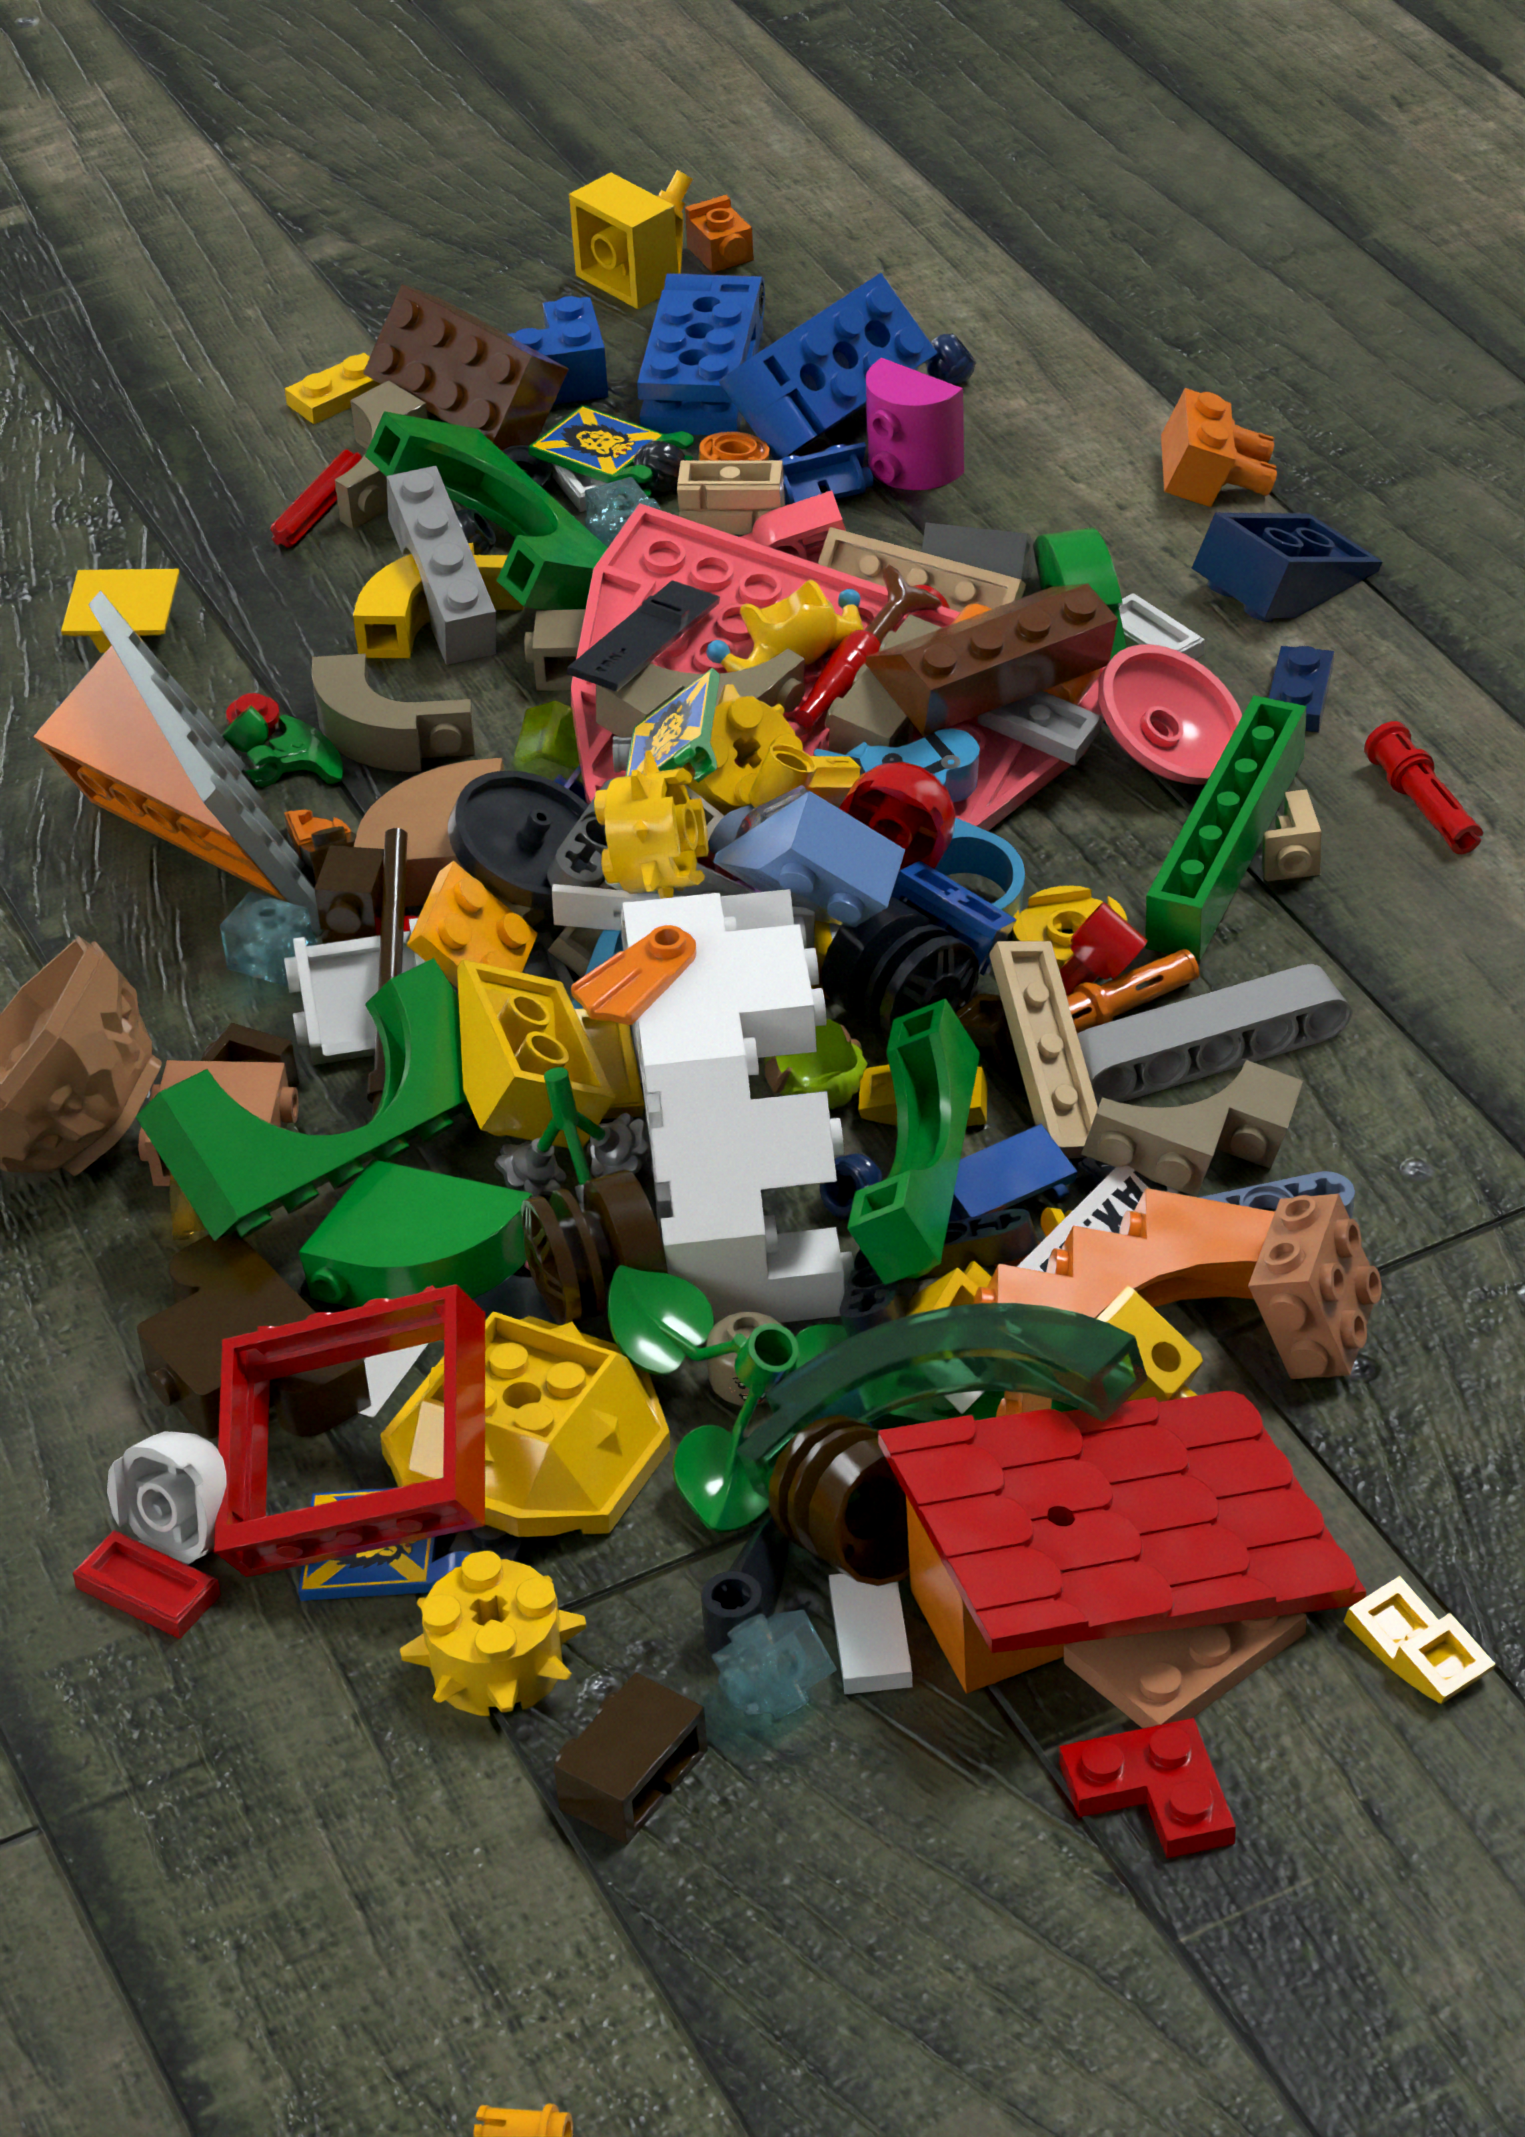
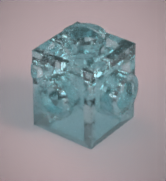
M632 476L585 490L587 511L585 527L606 547L610 546L639 503L660 510L657 501L654 498L649 499Z
M250 891L220 925L227 969L283 986L288 985L284 958L296 957L293 939L305 937L306 946L316 945L315 936L312 934L308 908Z
M804 1610L775 1613L767 1619L764 1614L753 1616L731 1629L727 1634L731 1643L712 1655L721 1672L718 1676L719 1685L729 1702L736 1708L741 1709L744 1715L771 1713L774 1719L784 1717L805 1705L810 1700L806 1690L837 1670Z

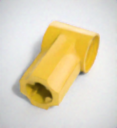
M773 744L769 748L748 795L749 801L756 809L770 817L808 791L813 792L835 807H840L852 785L860 777L861 767L848 756H809L806 752L787 744Z

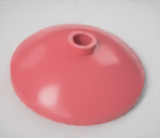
M1151 644L1135 645L1118 652L1110 660L1100 676L1098 685L1100 708L1111 734L1122 749L1141 766L1163 778L1186 784H1206L1242 717L1238 704L1226 686L1210 670L1195 659L1177 650Z

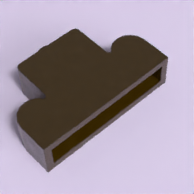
M236 1231L215 1242L209 1234L176 1253L170 1262L169 1268L176 1304L142 1321L137 1326L145 1372L150 1378L157 1397L167 1407L174 1404L201 1435L207 1439L219 1436L222 1339L256 1332L259 1326L277 1327L302 1321L309 1315L316 1313ZM362 1359L271 1379L269 1408L275 1405L277 1420L282 1429L300 1437L316 1436L332 1429L371 1406L365 1362Z

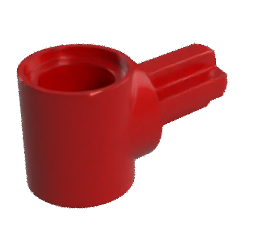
M1102 902L1091 913L1069 940L1071 942L1069 947L1073 954L1059 968L1066 996L1071 995L1073 989L1081 983H1094L1099 977L1105 980L1110 978L1114 980L1148 942L1143 935L1105 902Z

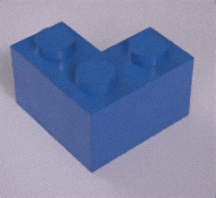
M566 296L557 301L543 303L545 329L525 328L516 333L507 334L569 369L553 405L609 397L605 347L590 296L582 298Z

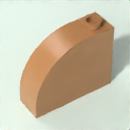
M502 758L464 761L438 767L416 775L385 793L364 815L357 831L354 847L384 849L385 832L387 830L399 828L408 833L405 907L424 905L439 871L452 861H455L463 868L453 852L448 837L450 813L461 791L468 783L487 773L505 771Z

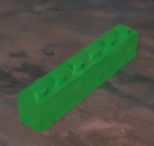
M1253 695L1146 895L1145 938L1148 942L1145 945V949L1166 954H1173L1179 950L1187 949L1197 961L1201 960L1263 839V834L1272 822L1285 796V792H1287L1304 759L1306 706Z

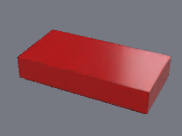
M113 1530L73 1572L77 1589L178 1639H181L221 1596L217 1579L116 1530Z

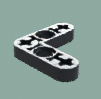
M1017 1208L948 1222L941 1264L935 1266L921 1277H905L887 1285H884L860 1248L856 1254L854 1270L850 1273L839 1308L849 1342L854 1345H870L884 1341L898 1333L903 1327L916 1281L944 1276L956 1268L963 1272L972 1261H975L981 1267H987L1020 1259L1031 1253L1039 1243L1029 1211Z

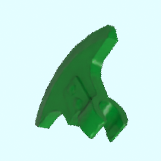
M281 715L279 717L278 727L284 733L282 736L268 740L269 747L259 745L252 748L246 754L255 766L265 764L260 769L246 771L251 780L261 787L274 784L279 780L282 773L297 770L315 772L327 784L338 783L342 780L343 764L337 748L317 729L288 715Z

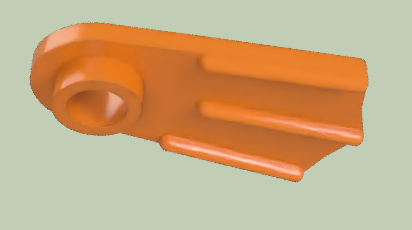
M664 925L657 927L650 934L626 950L618 952L573 983L571 986L572 997L582 1005L590 1019L632 1025L695 960L697 954L695 939L677 926Z

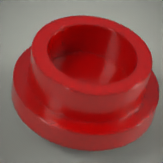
M249 693L242 695L228 706L226 710L228 726L246 708L252 705L265 719L268 725V737L275 732L276 724L280 717L279 706L275 700L258 693Z

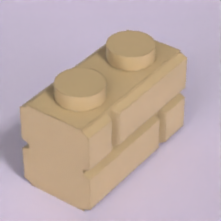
M681 461L677 486L679 517L732 535L752 533L754 523L761 515L785 506L783 461Z

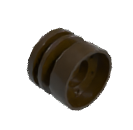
M623 1169L587 1180L583 1187V1212L569 1190L563 1188L553 1191L550 1198L551 1206L544 1197L539 1195L523 1200L521 1219L524 1233V1248L529 1269L538 1291L543 1296L550 1313L559 1325L570 1322L578 1323L582 1316V1307L587 1315L591 1317L603 1315L606 1308L605 1284L610 1289L612 1277L620 1265L640 1271L668 1274L665 1251L654 1214L639 1181L630 1170Z
M835 1415L817 1419L796 1433L779 1455L769 1482V1509L776 1528L792 1543L806 1549L815 1557L824 1559L832 1567L857 1582L881 1586L901 1581L910 1574L906 1494L879 1446L878 1430L873 1429L861 1420L843 1415Z

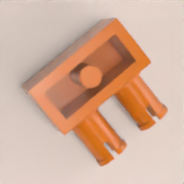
M1185 388L1161 434L1164 492L1208 507L1212 506L1221 487L1227 483L1267 496L1271 492L1277 476L1276 465L1268 463L1274 449V438L1235 425L1234 419H1232L1231 403L1224 401L1220 396L1211 392L1199 393Z

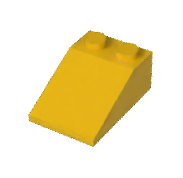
M462 959L457 967L463 1090L480 1130L495 1136L507 1135L532 1141L536 1138H541L553 1116L544 1074L546 1071L556 1067H562L568 1071L577 1111L599 1125L616 1097L563 983ZM576 1126L582 1148H584L590 1139V1135ZM560 1130L552 1145L569 1148L564 1131Z

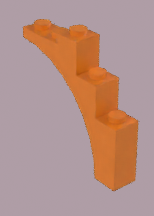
M1146 1188L1134 1212H1125L1119 1234L1073 1225L1062 1248H1054L1052 1250L1046 1272L998 1264L987 1288L979 1287L977 1289L971 1314L972 1324L981 1326L980 1353L998 1356L996 1382L1004 1384V1398L999 1404L996 1417L1051 1409L1053 1390L1059 1374L1070 1358L1077 1352L1091 1324L1127 1286L1134 1289L1152 1307L1186 1299L1225 1296L1254 1299L1248 1285L1275 1212Z

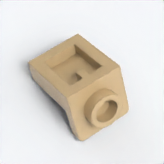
M1305 789L1285 792L1284 815L1276 816V830L1266 831L1263 834L1262 872L1266 881L1320 875L1321 829L1308 791Z

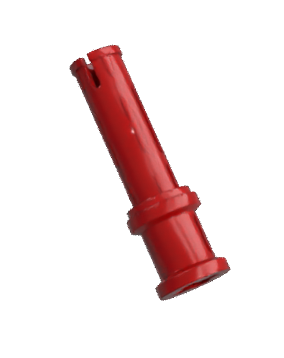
M1390 721L1374 729L1364 744V753L1371 763L1380 765L1387 773L1386 779L1391 788L1398 793L1410 796L1454 853L1463 855L1474 850L1482 841L1477 836H1483L1484 832L1435 775L1434 761L1429 753L1415 747L1411 742L1409 729L1399 721Z

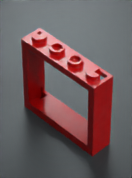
M457 1284L438 1289L432 1285L421 1293L396 1299H373L366 1302L362 1307L336 1313L318 1312L309 1315L302 1321L277 1327L259 1326L256 1332L222 1339L218 1451L225 1465L226 1488L215 1520L214 1552L245 1577H251L485 1526V1312ZM444 1340L443 1478L266 1516L271 1379Z

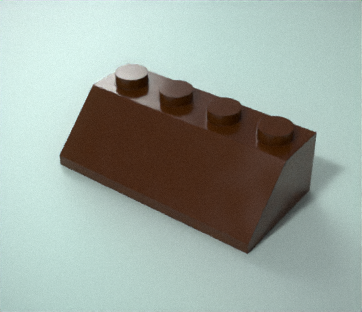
M1088 583L1050 587L866 657V666L924 737L938 730L948 728L1106 667L1110 662L1118 618Z

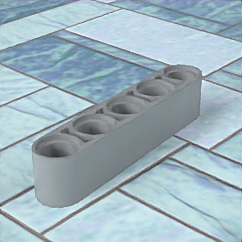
M1306 964L1095 1026L1077 1035L1096 1103L1099 1105L1102 1097L1121 1103L1243 1066L1246 1060L1256 1062L1326 1041L1337 1036L1345 1029L1350 1022L1352 1011L1349 1003L1324 970L1318 965Z

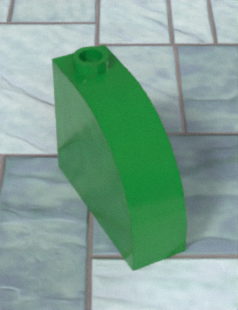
M372 1159L299 1251L310 1297L331 1304L358 1308L373 1299H396L421 1293L432 1285L438 1289L457 1284L471 1299H474L500 1285L526 1262L521 1206L523 1200L533 1197L532 1193Z

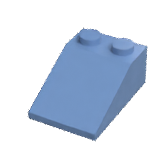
M808 791L717 852L713 863L761 892L790 889L792 906L807 908L815 912V921L856 927L888 907L905 849L813 792Z

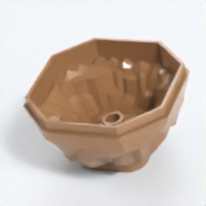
M78 936L25 983L0 1014V1169L6 1172L50 1173L63 1168L73 1176L78 1175L114 1146L128 1130L160 1070L162 1062L152 1055V1041L139 1013L136 989L130 985L128 980L114 966L109 956L96 941L89 944Z

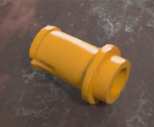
M550 2103L544 2106L543 2111L493 2108L489 2105H481L476 2113V2118L478 2121H484V2125L474 2124L473 2137H573V2120L571 2113L559 2112L558 2106Z

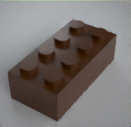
M401 284L363 374L380 384L389 380L424 401L426 409L430 413L450 424L478 429L501 451H504L510 446H530L538 439L569 369L447 301Z

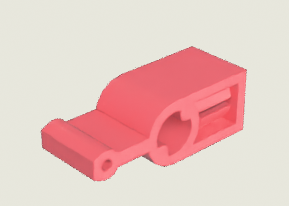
M829 491L761 515L755 521L752 533L740 536V538L818 564L829 528L833 527L846 531L833 491Z

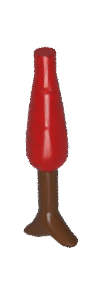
M891 565L885 566L882 573L888 591V603L865 630L852 631L839 643L817 678L808 698L796 711L795 717L798 723L804 727H812L822 714L830 708L837 697L844 698L852 688L858 670L863 664H866V657L879 652L884 637L895 628L903 616L916 611L938 609L942 606L939 598L926 590L909 586L896 568Z

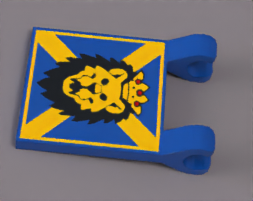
M393 1488L312 1493L311 1507ZM437 1536L302 1565L298 1594L301 1601L429 1593L438 1580L453 1569L460 1567L464 1558L471 1553L466 1551L453 1552L435 1561Z

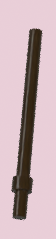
M392 828L385 832L378 991L391 978L402 973L408 833L399 828ZM377 1027L374 1071L368 1075L367 1100L373 1104L372 1118L380 1104L385 1082V1058Z

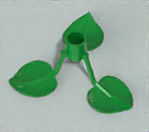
M623 1265L616 1269L610 1284L607 1309L613 1338L621 1353L628 1357L633 1365L643 1371L660 1376L669 1375L679 1368L686 1355L693 1361L700 1362L734 1352L737 1354L734 1363L735 1372L741 1383L749 1388V1393L734 1424L732 1434L716 1425L698 1427L682 1439L673 1457V1477L679 1493L708 1529L714 1530L717 1533L732 1532L746 1527L755 1521L769 1506V1482L778 1460V1453L772 1444L763 1439L744 1438L747 1425L764 1392L777 1388L786 1375L789 1383L802 1384V1400L859 1389L869 1416L873 1413V1409L893 1365L902 1366L907 1355L904 1350L887 1340L870 1345H854L849 1342L844 1326L834 1324L810 1326L794 1336L791 1331L782 1325L767 1323L754 1329L748 1339L743 1334H736L731 1341L698 1348L707 1341L708 1334L714 1326L711 1304L699 1288L674 1275L640 1271Z

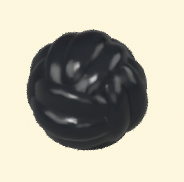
M651 441L640 447L634 456V466L644 465L652 471L651 479L640 484L645 486V489L651 490V493L665 494L669 491L677 490L680 462L686 461L685 454L676 446L663 441Z
M475 509L456 511L455 513L467 542L473 543L474 555H489L496 542V537L487 520Z

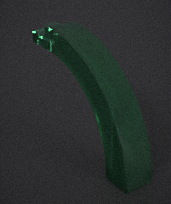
M978 1303L945 1307L912 1314L880 1324L838 1343L794 1370L765 1394L773 1416L763 1425L756 1428L748 1439L737 1448V1452L753 1491L769 1501V1482L779 1455L796 1433L817 1419L843 1415L861 1420L867 1424L899 1408L930 1398L973 1391H1010L1051 1398L1074 1406L1104 1422L1148 1378L1135 1336L1096 1318L1059 1308L1021 1303Z

